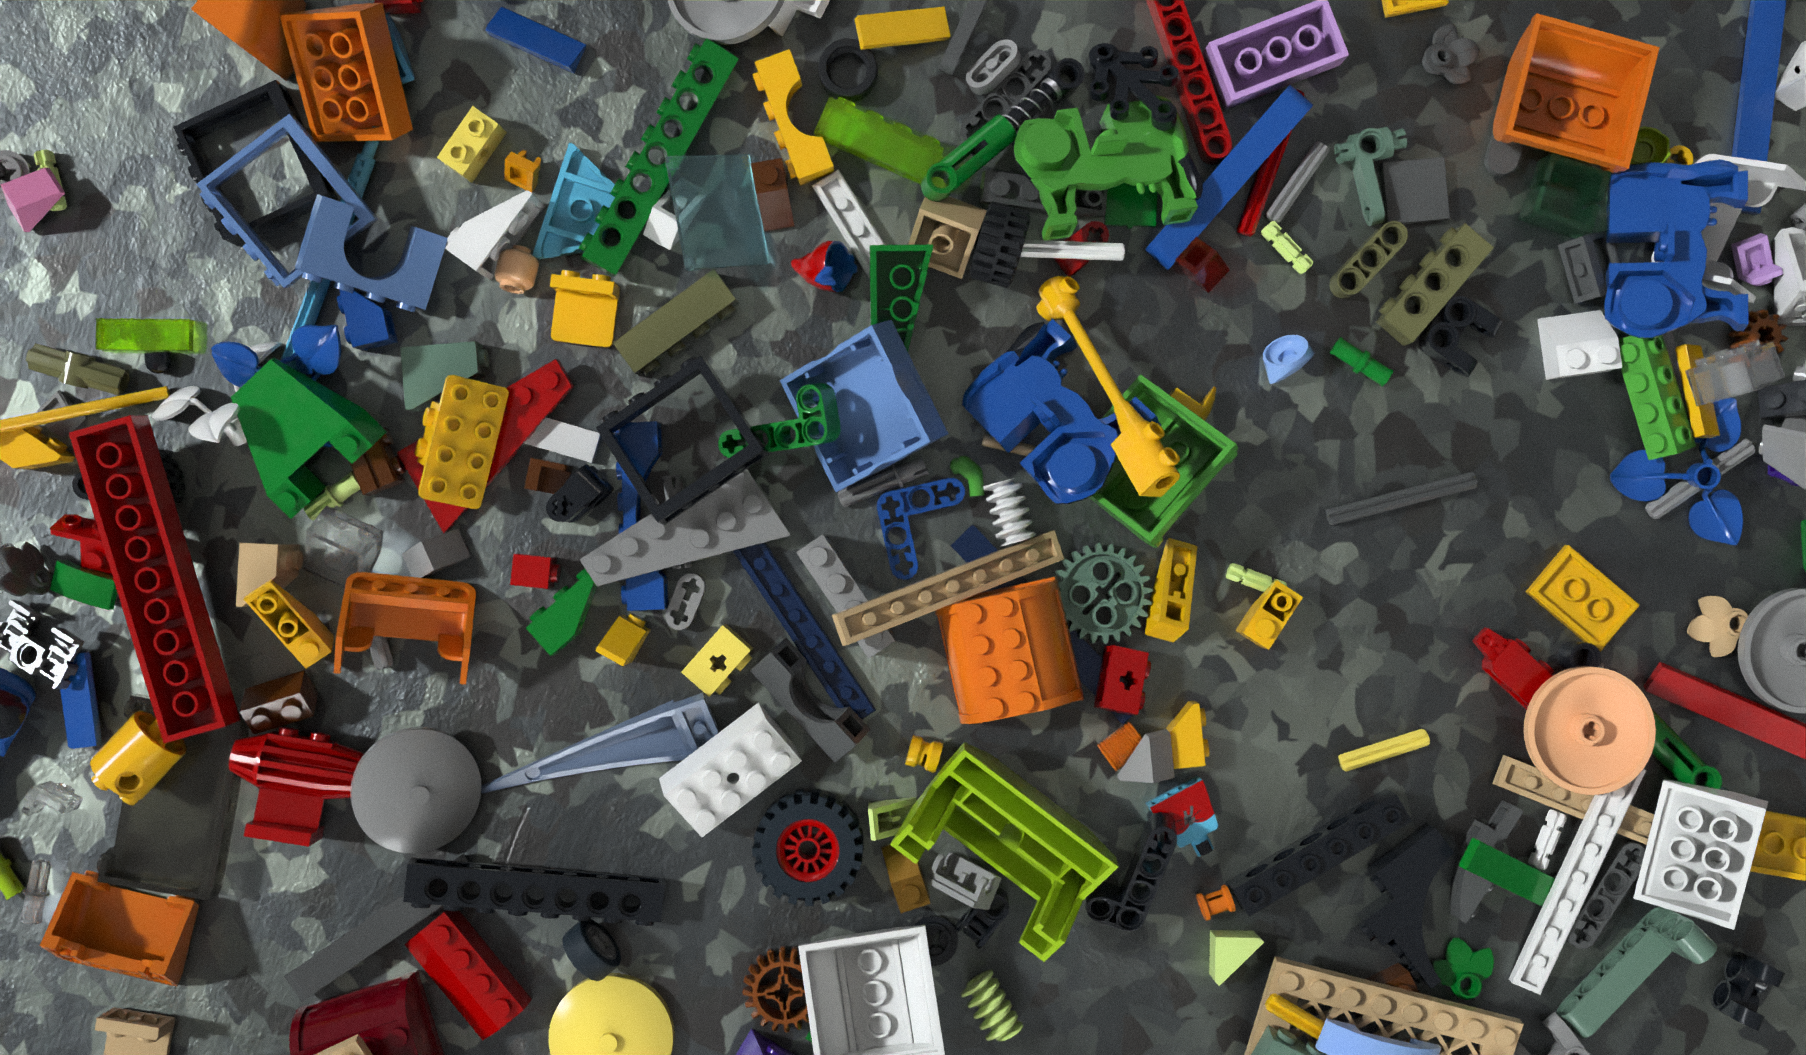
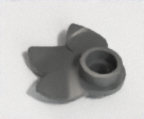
M1446 24L1437 29L1433 34L1432 45L1425 50L1422 64L1424 69L1430 74H1443L1450 83L1464 84L1471 80L1470 72L1466 66L1477 59L1479 47L1471 39L1459 38L1454 24Z
M25 542L21 549L16 547L0 549V558L9 573L0 578V588L18 597L24 596L27 593L43 595L50 591L52 575L45 568L43 556L35 546Z

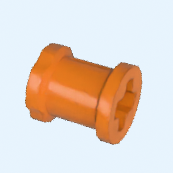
M1226 884L1222 885L1220 890L1206 895L1202 893L1196 894L1197 902L1205 921L1211 920V916L1228 910L1231 913L1236 911L1232 895Z

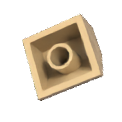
M949 196L941 202L931 201L925 197L919 209L908 245L934 244L928 267L962 279L987 210Z
M239 543L236 607L249 606L243 600L244 597L269 580H273L283 589L299 575V570L303 566V553L300 551V544Z

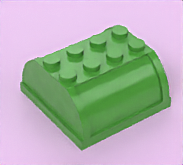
M1140 374L1122 395L1125 401L1128 402L1136 396L1157 416L1165 432L1164 437L1160 440L1164 448H1172L1180 457L1179 463L1175 466L1180 474V478L1162 497L1139 496L1117 457L1103 488L1089 498L1145 543L1157 548L1163 542L1162 537L1219 471L1226 464H1231L1237 457L1238 446ZM1114 406L1102 418L1115 413Z

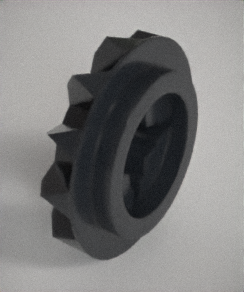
M937 915L922 917L913 926L925 925L926 933L934 935L941 930L938 940L943 948L935 944L929 947L931 965L938 966L944 964L956 952L958 946L957 932L948 919Z

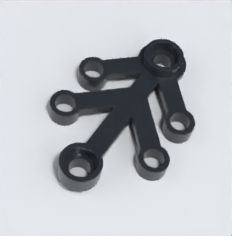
M1101 43L1094 46L1089 52V63L1096 71L1095 80L1090 84V96L1095 101H1103L1108 97L1109 84L1107 77L1108 73L1111 72L1117 78L1115 99L1110 103V116L1113 119L1124 120L1129 115L1127 98L1128 90H1130L1152 111V125L1158 130H1170L1177 122L1176 107L1169 101H1160L1142 83L1161 84L1164 87H1172L1178 81V69L1173 65H1165L1160 71L1126 69L1122 64H1138L1144 68L1154 67L1158 62L1157 49L1152 46H1146L1140 52L1119 51L1112 44ZM1096 89H1103V91H1100V92L1095 91V90H1096ZM1116 108H1123L1124 110L1117 111V110H1115V109H1116Z

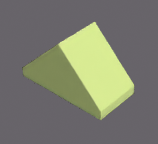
M916 797L869 802L868 815L871 840L876 841L896 835L911 808L916 803Z
M1210 930L1209 974L1213 980L1220 986L1264 941L1254 931Z

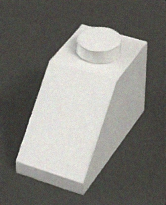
M679 178L652 207L643 235L658 245L671 250L685 234L704 201L707 192Z

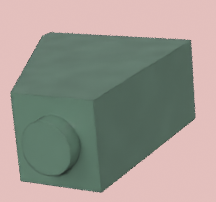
M476 341L400 347L405 410L421 412L430 407L432 401L439 402L445 379L448 375H456L473 380L484 377L485 368L489 366L487 349H483V345Z

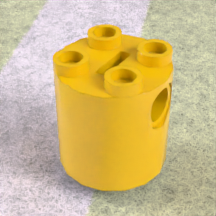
M143 711L135 712L91 758L90 766L95 774L91 780L99 789L104 791L110 789L119 795L126 804L133 806L143 799L185 755L186 745L183 739L163 743L156 717Z

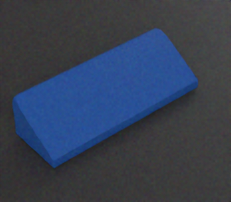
M503 7L498 10L485 29L489 36L573 74L586 49V44Z
M78 653L73 662H68L77 664L78 670L74 676L70 675L68 678L71 681L67 689H60L67 743L71 749L99 746L103 743L91 653Z

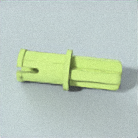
M349 472L343 479L332 486L327 485L324 488L325 492L304 507V511L311 520H317L335 506H343V502L360 490L354 472Z

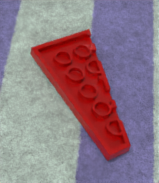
M554 359L506 388L509 395L486 488L514 457L521 445L536 431L540 423L547 415L553 412L574 387L559 359ZM417 441L398 451L397 454L419 489L424 466L417 462L418 457L415 456ZM424 499L443 533L449 532L455 525L456 520L463 512L468 510L465 507Z

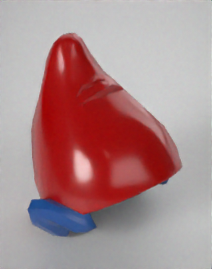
M840 241L821 243L811 253L791 261L794 271L807 283L828 292H843L850 283L852 275L858 272L855 256L853 253H849L848 249Z

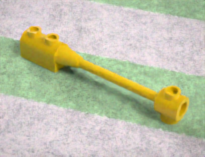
M1055 276L1048 279L1041 285L1038 291L1042 299L1036 306L1038 313L1049 322L1052 318L1055 321L1065 320L1112 402L1121 434L1110 445L1139 496L1162 497L1180 478V474L1175 467L1180 461L1179 455L1172 448H1164L1160 440L1165 435L1163 428L1156 422L1146 421L1128 401H1125L1075 314L1080 307V302L1075 295L1080 289L1077 281L1069 276Z

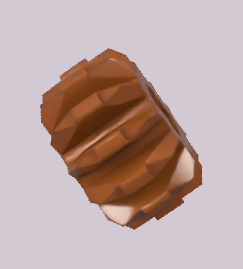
M1759 310L1756 313L1753 311L1749 312L1748 325L1745 330H1734L1728 334L1730 337L1735 338V343H1732L1730 348L1740 349L1737 358L1744 359L1748 357V361L1751 363L1766 362L1772 360L1774 354L1784 351L1780 343L1786 342L1789 338L1782 335L1781 332L1787 325L1777 324L1779 315H1769L1768 310Z

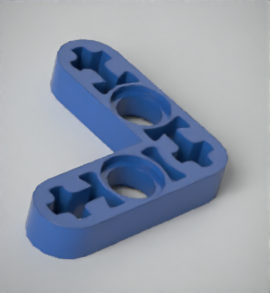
M946 478L888 491L879 497L877 511L890 568L896 578L908 580L918 570L917 556L907 516L959 504L964 498L965 488L958 479ZM952 483L954 488L959 487L960 493L955 495L956 500L950 501L948 496L939 498L941 504L934 505L935 495L930 488L931 486L937 485V492L946 490V484ZM924 490L929 494L930 501L926 507L919 508L913 504L912 495L915 491ZM887 497H892L893 501H899L900 507L895 508L897 518L903 515L904 522H893L885 526L884 519H890L889 511L882 510V504L886 503ZM894 527H901L906 531L907 538L900 545L892 544L888 538L889 531ZM909 545L911 552L904 553L906 560L913 562V567L909 568V574L903 575L901 570L896 571L895 565L900 563L899 554L892 556L891 549H902Z

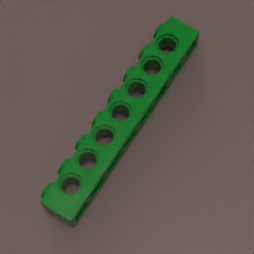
M707 38L701 46L695 43L687 57V60L692 62L686 73L682 70L679 71L671 85L676 89L671 100L667 97L663 99L656 112L661 116L656 126L649 124L641 138V141L645 142L640 154L634 151L625 167L630 172L625 180L618 178L610 192V195L615 198L609 208L603 205L594 221L599 226L594 235L588 232L579 247V249L584 251L580 257L582 260L611 277L616 276L648 220L652 207L661 197L739 58ZM698 69L707 71L710 76V82L706 84L700 83L695 77V71ZM680 97H691L695 103V109L691 111L683 109L679 102ZM669 122L676 124L679 127L680 135L675 138L669 137L664 131V125ZM653 149L660 150L665 157L664 163L661 165L652 163L649 159V151ZM637 176L645 177L649 182V190L646 192L638 191L633 185V179ZM621 203L630 204L634 209L633 218H622L618 213V205ZM605 230H613L618 234L619 242L616 246H608L603 242L602 233Z

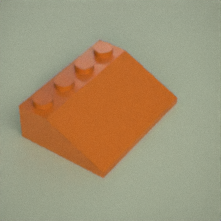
M382 3L352 4L279 15L310 131L315 142L394 140L413 130Z

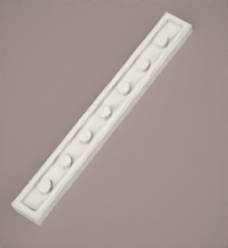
M1645 769L1624 787L1609 793L1594 795L1509 977L1511 983L1541 995L1646 772Z

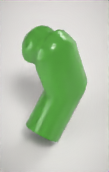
M967 456L952 459L950 463L951 471L954 474H961L968 480L969 497L985 496L982 468Z

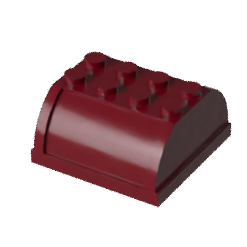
M418 970L299 1007L296 1010L290 1027V1055H315L357 1034L360 1035L373 1055H445Z

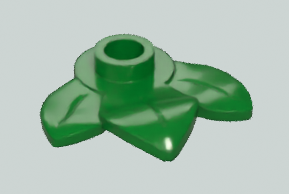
M1454 937L1446 946L1445 960H1435L1432 962V966L1440 978L1441 984L1451 987L1452 992L1457 997L1470 1000L1480 994L1482 981L1492 974L1494 957L1489 947L1472 952L1471 948L1462 939ZM1469 978V985L1462 988L1461 981Z

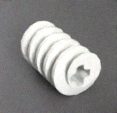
M1013 479L983 486L985 491H993V494L986 498V501L997 504L989 512L991 515L1000 516L992 524L994 527H1003V530L996 534V539L1006 540L1001 546L1028 540L1036 535L1035 531L1025 530L1033 521L1032 519L1022 518L1030 510L1029 507L1019 506L1027 498L1026 495L1016 494V491L1023 487V483L1013 482Z

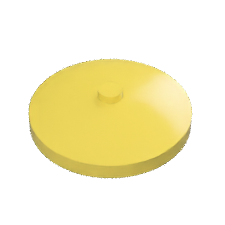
M610 973L600 981L587 978L574 986L564 996L553 1014L549 1028L550 1054L671 1055L675 1037L674 1023L670 1010L662 996L643 980L621 973Z

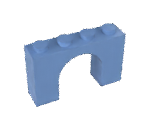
M317 194L295 265L296 269L303 271L302 278L321 283L323 278L335 281L334 288L353 293L354 288L367 291L366 298L384 303L385 298L398 301L396 307L415 313L416 307L426 310L448 238L411 226L401 259L394 269L377 277L359 275L351 268L344 253V240L355 206Z

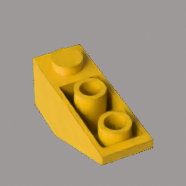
M269 580L244 597L243 600L305 669L332 652L334 635L315 613L273 580Z

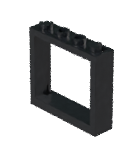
M274 80L174 126L173 128L179 143L177 147L189 160L191 166L188 167V171L192 179L199 183L213 172L199 138L266 107L274 105L280 120L288 114L295 116L305 128L288 89L277 80ZM290 134L287 135L314 193L248 223L258 236L312 212L317 194L338 200L331 184ZM201 197L207 210L213 213L217 221L214 223L215 230L220 232L222 239L236 246L245 243L238 233L232 235L221 222L224 218L216 207L213 210L210 209Z
M702 356L687 359L680 365L681 370L672 376L668 374L658 379L654 383L655 387L645 394L644 392L636 394L628 401V406L619 412L618 410L610 412L602 418L603 423L596 427L655 520L663 525H666L769 455L709 362ZM702 374L748 445L660 505L614 433L696 376Z

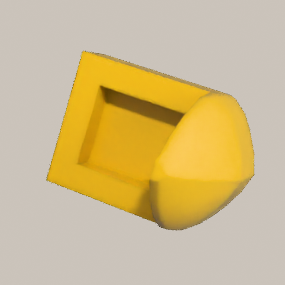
M1212 387L1201 403H1198L1178 388L1171 390L1169 395L1205 421L1215 401L1216 387Z

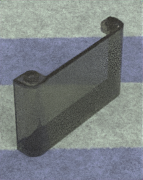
M142 694L130 695V699L124 707V716L127 720L138 711L147 712L155 716L149 696ZM239 711L241 720L235 723L182 738L187 748L185 755L148 794L133 806L126 804L122 800L115 846L99 856L97 861V871H99L97 882L207 901L218 896L224 883L242 781L240 776L229 770V758L234 742L237 739L246 738L250 735V728Z

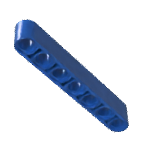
M1289 85L1204 181L1201 198L1196 200L1198 208L1190 221L1166 225L1147 246L1145 251L1164 268L1169 270L1312 108L1313 104L1292 85Z

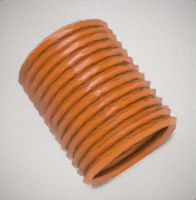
M1127 722L1123 727L1110 734L1108 738L1103 739L1100 744H1097V747L1114 770L1118 771V769L1121 770L1142 740V737L1130 722Z

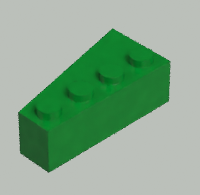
M934 244L869 245L870 326L892 320L908 352Z

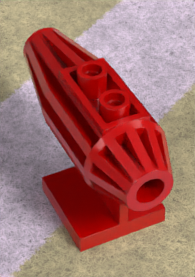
M279 727V731L237 739L230 753L229 770L259 788L254 818L246 823L243 836L307 847L322 839L325 826H321L320 821L325 799L350 798L352 777L356 766L365 753L341 745L338 741L330 740L331 735L311 732L310 737L298 735V729Z

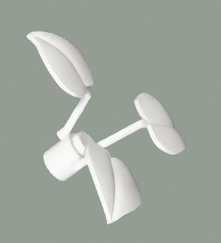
M266 342L249 348L257 354L260 363L275 349L284 346L279 342ZM234 385L235 392H237L241 387ZM197 386L184 387L172 393L152 414V418L155 421H164L180 414L189 405H195L205 414L194 421L188 428L189 433L193 437L219 443L224 432L234 446H240L247 442L237 416L240 410L237 403L225 404L212 412L195 398L201 393L200 388Z

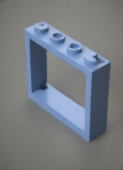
M291 114L285 116L196 184L202 191L199 195L205 200L204 203L212 210L215 207L224 217L221 222L232 235L239 234L246 243L243 245V248L254 261L260 259L267 268L264 271L266 276L276 286L281 284L283 288H289L300 280L303 271L295 268L289 273L218 187L287 134H290L345 203L355 206L353 212L359 220L348 228L344 245L378 220V217L302 124Z

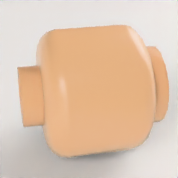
M513 245L512 249L501 251L494 277L500 283L499 287L514 294H523L525 290H529L534 286L539 262L531 254L529 248Z

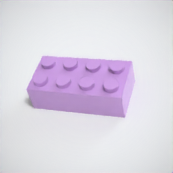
M1328 0L1313 1L1208 43L1202 53L1224 110L1340 66L1349 56Z

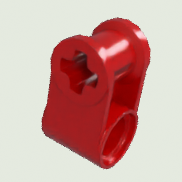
M1091 221L1064 241L1088 242L1087 239L1090 235L1088 231H1091L1093 234L1099 232L1101 234L1099 242L1107 243L1109 230L1102 222ZM1053 258L1069 277L1090 261L1085 259Z

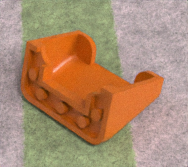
M197 0L191 10L285 81L294 72L279 15L306 11L307 3L304 0Z
M86 870L84 875L72 872L40 946L56 957L73 963L165 985L178 986L184 971L199 905L194 901L195 897L177 892L175 897L168 896L167 899L110 886L103 881L105 876L97 872Z

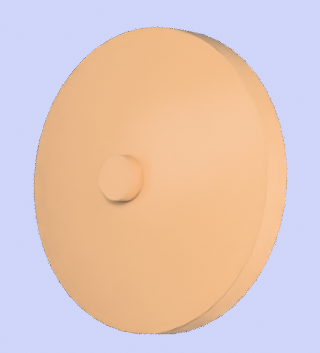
M1581 666L1561 671L1539 687L1527 707L1524 719V741L1533 764L1549 781L1575 793L1599 795L1624 787L1644 769L1654 748L1656 736L1655 719L1646 696L1630 679L1609 669Z

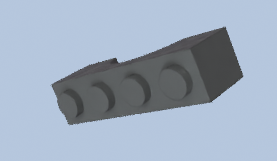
M785 638L750 671L823 751L836 762L854 748L871 729L850 706L844 708L831 707L814 696L805 679L807 660Z

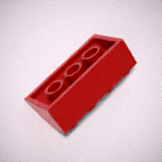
M444 911L404 944L482 1040L500 1030L521 1013L532 1000L460 911Z

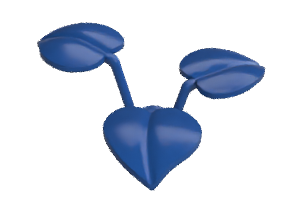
M305 325L297 328L291 338L295 353L279 360L284 364L296 361L298 370L306 375L311 374V379L314 381L321 374L333 373L338 368L341 357L338 325ZM220 342L211 348L214 361L222 375L230 383L238 387H242L262 368L258 366L259 358L257 354L243 344ZM328 441L323 447H332L333 445Z
M1721 398L1713 400L1720 436L1694 438L1695 442L1700 443L1699 451L1703 463L1691 465L1686 473H1664L1665 462L1662 457L1648 460L1646 450H1637L1622 459L1610 473V481L1621 494L1628 498L1645 502L1656 500L1663 496L1666 490L1664 479L1687 480L1691 486L1704 489L1702 493L1703 500L1694 503L1689 511L1688 521L1694 533L1706 540L1737 545L1743 529V513L1739 500L1733 493L1724 489L1716 490L1709 496V493L1719 484L1721 473L1716 466L1712 465L1713 461L1709 459L1706 447L1714 452L1726 451L1737 443L1741 435V420L1737 409V400L1735 398Z

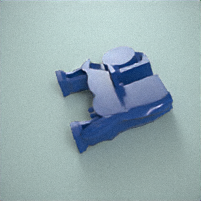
M1719 159L1691 165L1657 162L1631 164L1626 171H1619L1610 175L1606 210V243L1658 242L1655 243L1654 247L1655 262L1609 263L1606 271L1607 291L1604 312L1605 319L1613 327L1638 338H1654L1689 323H1704L1715 320L1728 323L1735 331L1745 330L1749 318L1748 294L1733 295L1729 291H1716L1702 285V278L1706 268L1707 248L1701 232L1706 226L1717 224L1715 218H1709L1710 214L1717 212V207L1710 206V204L1724 203L1734 208H1744L1748 201V171H1738L1737 165Z

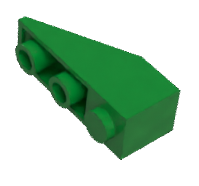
M585 568L577 574L576 578L579 580L571 588L567 585L564 586L552 597L555 602L546 609L542 606L529 617L532 623L526 629L550 656L559 653L580 634L597 589L596 584Z

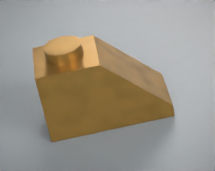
M890 844L882 846L881 849L900 913L931 904L930 894L924 882L925 879L919 861L916 864Z

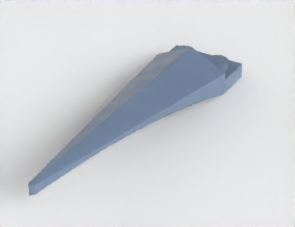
M704 693L677 702L671 700L481 785V793L591 771L684 760L718 734L720 730Z

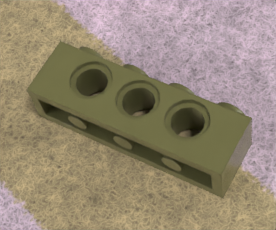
M1466 223L1456 229L1454 227L1449 228L1439 240L1442 243L1436 252L1431 250L1420 261L1421 270L1415 276L1410 274L1401 283L1399 288L1402 292L1397 298H1389L1379 309L1382 315L1376 323L1403 346L1415 341L1493 250L1494 247ZM1448 252L1453 253L1456 256V267L1451 266L1448 263ZM1428 276H1432L1436 279V290H1432L1428 287ZM1408 299L1413 300L1417 304L1416 314H1412L1407 310L1406 303Z

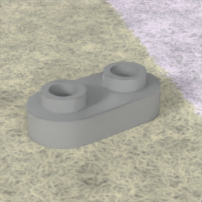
M1008 39L996 42L969 68L966 73V81L973 93L978 95L990 93L1018 66L1021 54L1015 42Z

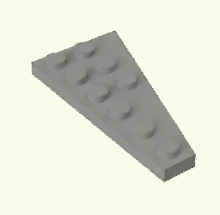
M747 469L666 525L658 523L653 515L650 514L579 560L598 587L791 535Z

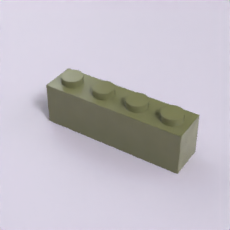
M713 269L622 335L613 344L635 374L640 376L644 373L645 376H648L661 366L659 362L669 355L672 358L681 353L686 348L684 343L692 337L699 339L711 330L709 325L718 318L723 321L734 314L736 311L734 307L739 303Z

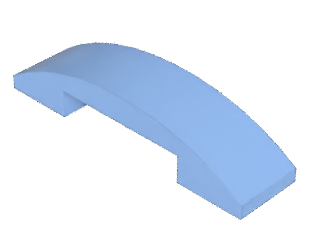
M1328 1018L1325 1020L1315 1046L1318 1051L1327 1055H1439L1441 1047L1438 1044L1413 1038L1408 1043L1361 1032L1353 1024Z

